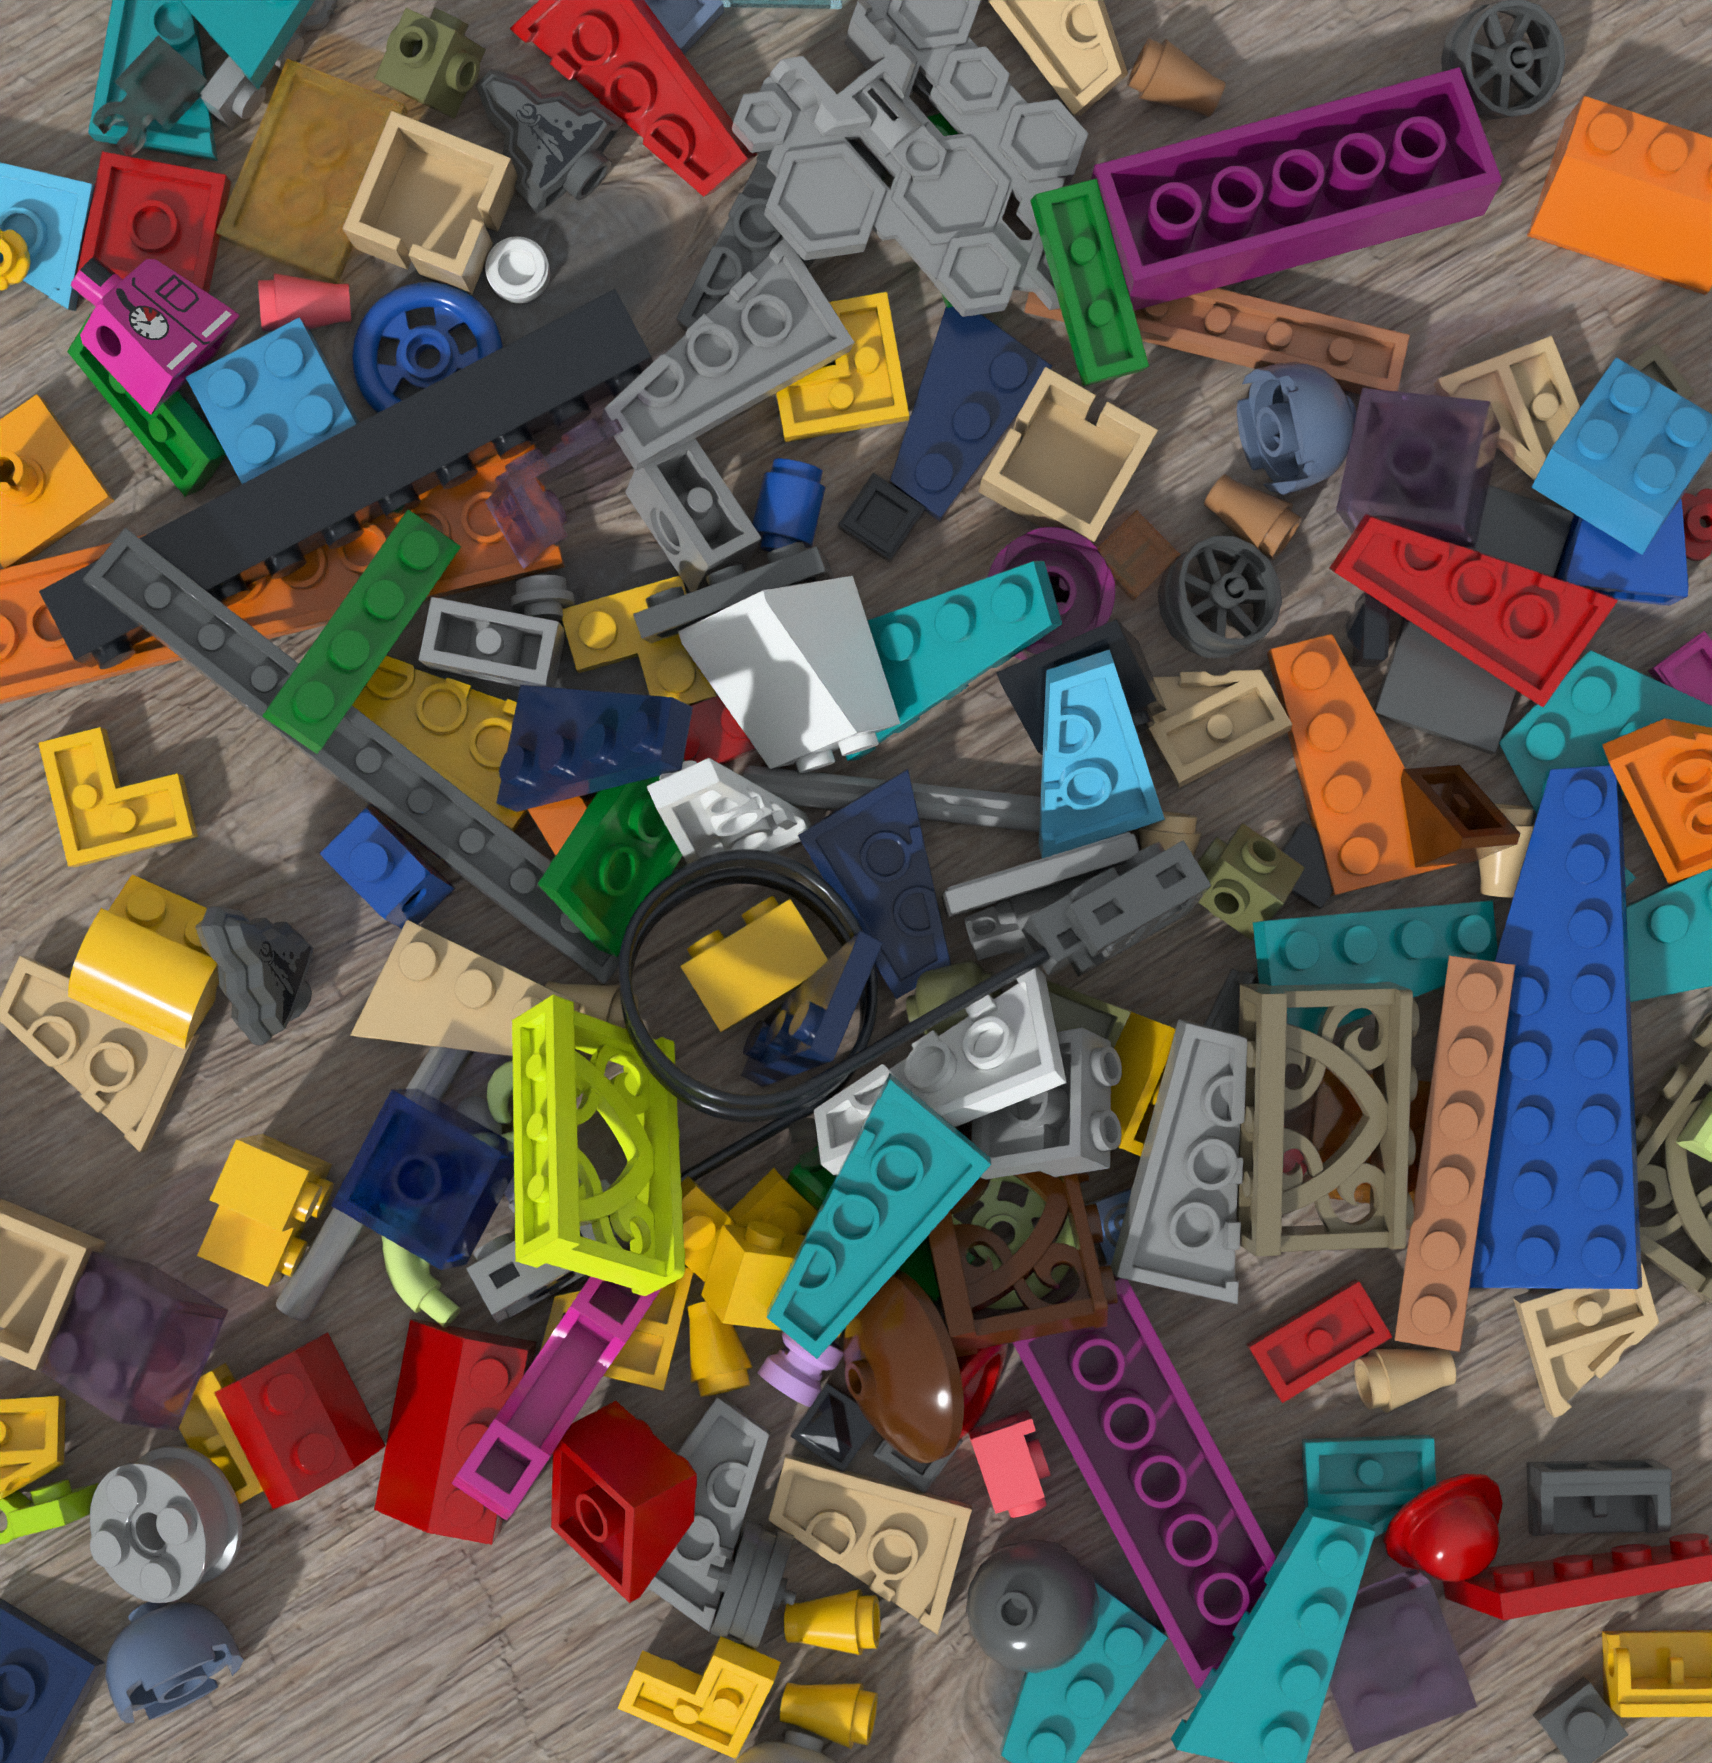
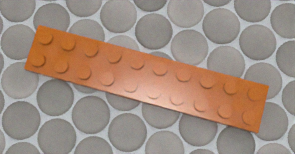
M535 443L511 458L500 459L497 454L476 465L477 474L456 487L443 489L440 484L419 495L421 503L411 511L461 546L424 601L431 600V597H445L565 567ZM383 514L363 524L364 533L354 541L336 549H329L328 545L325 544L306 554L304 557L307 563L297 571L278 579H272L271 575L268 574L249 584L247 587L250 593L227 608L267 639L327 625L403 515L393 519H386ZM112 543L0 569V704L183 660L154 636L133 645L135 654L128 660L111 668L100 669L98 664L91 668L74 660L39 591L99 560Z

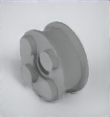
M179 1445L158 1447L143 1455L137 1462L127 1463L112 1470L97 1486L90 1506V1531L92 1536L90 1551L94 1560L104 1567L112 1579L129 1594L152 1603L175 1601L190 1593L198 1584L206 1583L223 1574L236 1558L242 1538V1517L237 1497L223 1472L203 1454Z

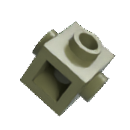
M405 8L399 24L389 35L386 53L374 79L425 106L455 119L467 91L473 87L478 78L480 62L486 49L465 36L469 25L460 19L437 8L433 9L430 18Z
M1242 823L1227 843L1216 836L1197 861L1211 884V887L1198 903L1252 941L1254 939L1253 922L1268 921L1274 916L1286 901L1305 867L1278 849L1272 841L1260 836Z

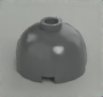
M1030 1539L1003 1546L980 1565L969 1585L966 1613L972 1636L987 1656L1005 1668L1039 1673L1064 1666L1082 1651L1086 1642L1091 1639L1097 1628L1100 1601L1094 1578L1085 1565L1081 1566L1073 1555L1066 1552L1068 1549L1056 1542Z

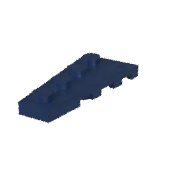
M520 685L507 752L500 764L499 774L501 783L496 803L519 812L657 777L661 774L682 770L693 707L673 697Z
M1 1598L0 1763H51L105 1662Z

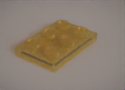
M287 58L216 231L217 235L224 241L331 283L338 284L353 249V244L342 228L391 111L407 116L408 110L405 104Z

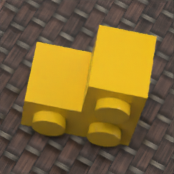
M265 1134L236 1139L209 1199L219 1204V1207L197 1256L267 1287L281 1281L283 1274L292 1277L308 1245L307 1241L300 1239L306 1222L310 1216L318 1218L321 1215L331 1195L334 1183L326 1180L332 1164Z

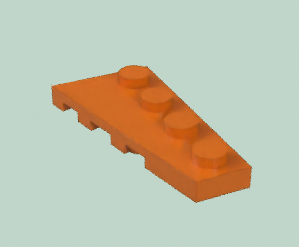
M1332 634L1270 649L1267 652L1279 702L1292 723L1291 731L1287 733L1311 825L1317 830L1332 888L1330 896L1456 865L1415 867L1401 785V776L1405 767Z

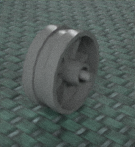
M1506 0L1474 7L1457 19L1446 36L1441 56L1442 72L1460 67L1478 117L1484 120L1532 114L1548 103L1561 83L1566 62L1564 39L1554 18L1540 5L1526 0ZM1497 12L1511 15L1515 19L1506 38L1504 37ZM1482 24L1490 45L1487 47L1474 43L1476 33ZM1525 32H1527L1533 45V50L1528 43L1522 41ZM1471 56L1474 57V59H1473V67H1474V71L1476 72V74H1475L1474 76H1473V70H1472V60H1471ZM1534 61L1535 66L1532 78H1530L1526 74V71H1528L1531 68ZM1491 78H1494L1491 102L1481 93L1480 87ZM1511 80L1524 95L1519 102L1508 108Z
M1214 535L1196 543L1188 551L1176 557L1162 574L1158 589L1160 615L1170 635L1186 650L1204 658H1227L1264 638L1276 624L1282 605L1280 580L1270 560L1253 544L1235 536ZM1194 557L1198 559L1205 581L1187 573L1189 562ZM1215 559L1230 565L1227 573L1222 577ZM1186 590L1195 594L1192 598L1191 606L1187 600ZM1238 604H1253V620L1246 615ZM1226 617L1244 638L1225 637ZM1200 620L1210 621V630Z
M747 1520L733 1560L726 1558L723 1567L710 1564L707 1573L708 1577L719 1580L716 1590L722 1592L710 1634L724 1638L728 1636L740 1640L741 1645L757 1649L771 1610L778 1611L781 1602L793 1605L797 1595L796 1592L785 1589L788 1579L782 1577L794 1535L779 1530L777 1533L763 1529L761 1524Z

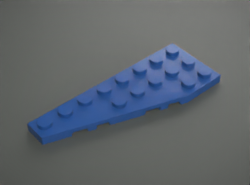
M1611 766L1551 769L1495 958V962L1513 964L1516 967L1470 1288L1639 1289L1642 1288L1622 788Z

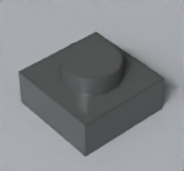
M1582 1677L1533 1714L1568 1763H1592L1629 1735L1585 1677Z

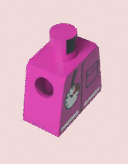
M93 257L79 270L71 282V287L95 306L80 334L82 344L141 407L151 415L187 382L186 376L200 370L218 353L240 317L233 309L156 259H146L122 279L97 257Z

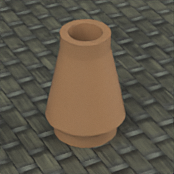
M1150 38L1143 45L1127 81V86L1139 91V99L1195 111L1207 117H1210L1217 107L1226 82L1214 77L1167 39L1160 44Z
M1226 474L1219 478L1204 501V506L1214 512L1238 538L1253 544L1272 560H1275L1286 548L1302 522V517L1291 511L1292 503L1237 482Z

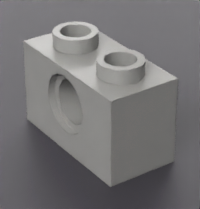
M696 438L637 471L634 470L625 493L690 592L709 586L706 576L738 564H742L743 568H746L761 537Z
M431 597L418 660L431 670L518 687L520 685L555 688L566 632L558 621Z

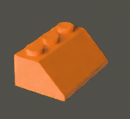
M1583 96L1565 119L1527 236L1706 295L1712 287V138Z

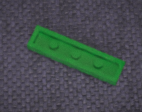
M407 509L262 717L318 754L461 546Z

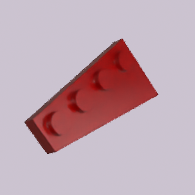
M539 0L509 28L525 43L533 42L552 59L549 63L569 81L573 79L578 81L600 100V104L644 138L643 145L703 197L714 193L757 156L756 152L751 153L732 131V119L645 0Z
M1368 514L1364 515L1329 567V569L1541 707L1546 705L1618 601V599L1610 595Z
M1689 1533L1670 1537L1669 1545L1651 1547L1646 1544H1626L1613 1547L1611 1552L1566 1555L1551 1560L1487 1567L1479 1575L1465 1581H1443L1444 1594L1447 1600L1504 1621L1712 1581V1543L1709 1542V1536L1706 1534Z

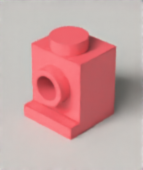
M1028 1410L976 1427L969 1432V1437L995 1514L1008 1510L1011 1518L1031 1514L1047 1505L1039 1480L1049 1477L1051 1474L1039 1439L1029 1442L1025 1440L1024 1435L1036 1431Z

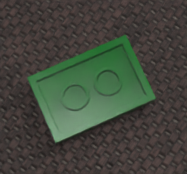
M660 776L598 791L538 882L543 891L598 950L618 957L620 954L626 927L639 904L658 883L672 873L683 856L658 813L647 789L648 785L659 781Z

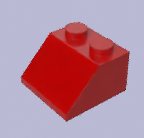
M328 1332L214 1392L272 1509L302 1499L355 1469L386 1446Z
M614 1401L573 1422L553 1452L551 1528L622 1597L631 1603L641 1597L694 1522L697 1473L686 1458L676 1455L660 1441L646 1422L636 1419L622 1405Z

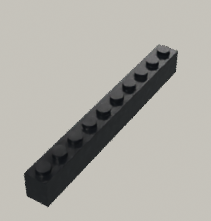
M613 289L139 539L228 607L242 600L250 593L247 587L249 584L268 574L271 575L272 579H278L297 571L307 563L304 557L306 554L325 544L328 545L329 549H336L354 541L364 533L363 524L383 514L386 519H393L405 514L407 509L411 511L421 503L419 495L440 484L443 489H450L468 481L477 474L476 465L497 454L500 459H507L518 455L534 444L535 440L532 436L554 424L560 430L582 421L592 412L589 407L590 405L611 394L615 399L653 363L652 356L616 289ZM95 561L40 590L39 593L74 660L91 668L98 664L100 669H107L131 658L135 654L133 645L152 635L83 582L85 575L97 562Z

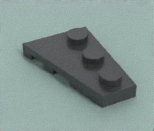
M796 542L771 551L767 554L769 564L745 572L743 565L738 564L706 576L709 586L686 595L682 587H674L656 593L645 599L648 609L634 613L633 616L641 638L649 643H654L679 635L678 631L762 590L792 586L808 579H812V582L834 579L827 558L817 546L806 550L803 542Z

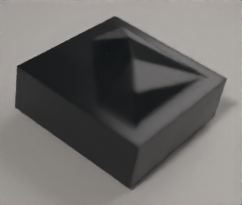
M1365 595L1355 603V609L1348 617L1345 625L1347 636L1353 645L1352 666L1375 667L1388 658L1390 608L1370 595Z
M827 1380L812 1406L808 1407L790 1436L832 1466L844 1472L874 1427L865 1418L856 1400Z

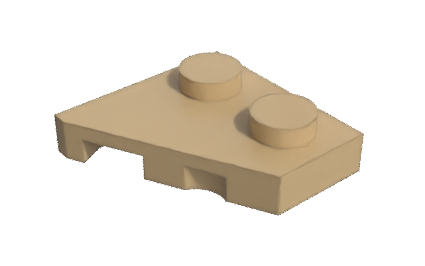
M1262 670L1230 671L1225 675H1211L1206 671L1180 672V676L1153 677L1167 710L1154 715L1155 724L1146 729L1178 789L1291 731L1292 723Z

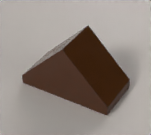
M1460 765L1403 769L1401 785L1416 868L1472 863L1518 844L1521 833Z

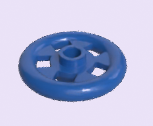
M418 282L399 287L387 293L368 310L358 327L354 339L352 353L353 371L363 397L374 411L379 413L402 401L395 395L402 380L406 379L411 385L425 389L503 348V344L494 319L488 310L473 296L451 285L437 282ZM425 307L434 308L435 326L422 325L411 330L409 329L408 311ZM466 324L475 337L477 347L460 354L457 343L449 333ZM381 338L400 340L396 351L397 364L395 366L378 364V348ZM435 349L440 352L438 364L430 369L420 367L418 364L420 354L424 350Z

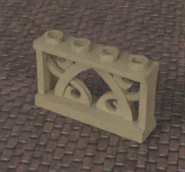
M1392 982L1274 986L1267 984H1240L1239 1034L1247 1038L1245 1120L1244 1123L1240 1124L1239 1156L1243 1158L1242 1184H1238L1237 1220L1241 1222L1240 1246L1254 1256H1279L1281 1252L1405 1248L1406 1230L1411 1228L1414 1219L1413 1201L1409 1192H1407L1408 1166L1413 1164L1416 1154L1414 1134L1409 1128L1410 1102L1415 1099L1418 1088L1416 1070L1411 1063L1412 1037L1416 1036L1420 1021L1418 1005L1413 999L1411 989ZM1328 1007L1321 1020L1317 1035L1303 1028L1288 1024L1287 1008ZM1354 1009H1369L1375 1015L1374 1044L1372 1047L1363 1049L1359 1046L1358 1037L1364 1028L1361 1025L1350 1028L1343 1035L1339 1047L1332 1043L1336 1028L1344 1016ZM1306 1055L1311 1057L1309 1068L1301 1083L1296 1087H1286L1285 1067L1293 1063L1296 1064L1298 1071L1303 1073ZM1327 1068L1347 1087L1362 1110L1363 1116L1348 1139L1322 1164L1319 1153L1306 1137L1290 1128L1284 1127V1111L1293 1109L1309 1099L1320 1085ZM1373 1069V1080L1366 1073V1070ZM1290 1149H1298L1305 1160L1308 1174L1303 1176L1301 1165L1297 1162L1293 1170L1284 1173L1283 1154ZM1370 1155H1371V1164L1365 1162ZM1362 1183H1369V1214L1358 1222L1353 1223L1344 1222L1338 1218L1333 1211L1328 1193L1337 1188L1341 1198L1354 1206H1359L1354 1199L1355 1189ZM1314 1202L1317 1213L1324 1224L1282 1226V1215L1301 1209Z
M1711 1010L1694 1030L1692 1040L1697 1044L1683 1063L1680 1061L1673 1063L1659 1080L1655 1091L1660 1094V1097L1647 1115L1640 1113L1635 1117L1638 1182L1647 1181L1653 1190L1652 1198L1640 1206L1657 1209L1671 1203L1674 1211L1673 1214L1659 1224L1640 1226L1641 1256L1681 1283L1684 1288L1710 1304H1712V1208L1705 1215L1701 1208L1712 1200V1184L1694 1193L1689 1174L1687 1149L1679 1146L1676 1140L1706 1097L1693 1100L1702 1085L1706 1083L1708 1088L1712 1090ZM1660 1147L1662 1167L1648 1164ZM1682 1227L1688 1239L1703 1258L1697 1267L1693 1269L1655 1241L1669 1236Z

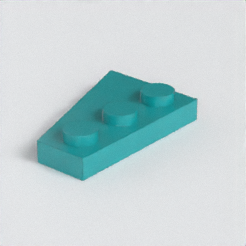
M1094 1579L1100 1605L1097 1628L1093 1636L1086 1642L1082 1651L1066 1665L1039 1673L1026 1672L1023 1676L1000 1746L1001 1756L1011 1763H1076L1168 1639L1166 1632Z

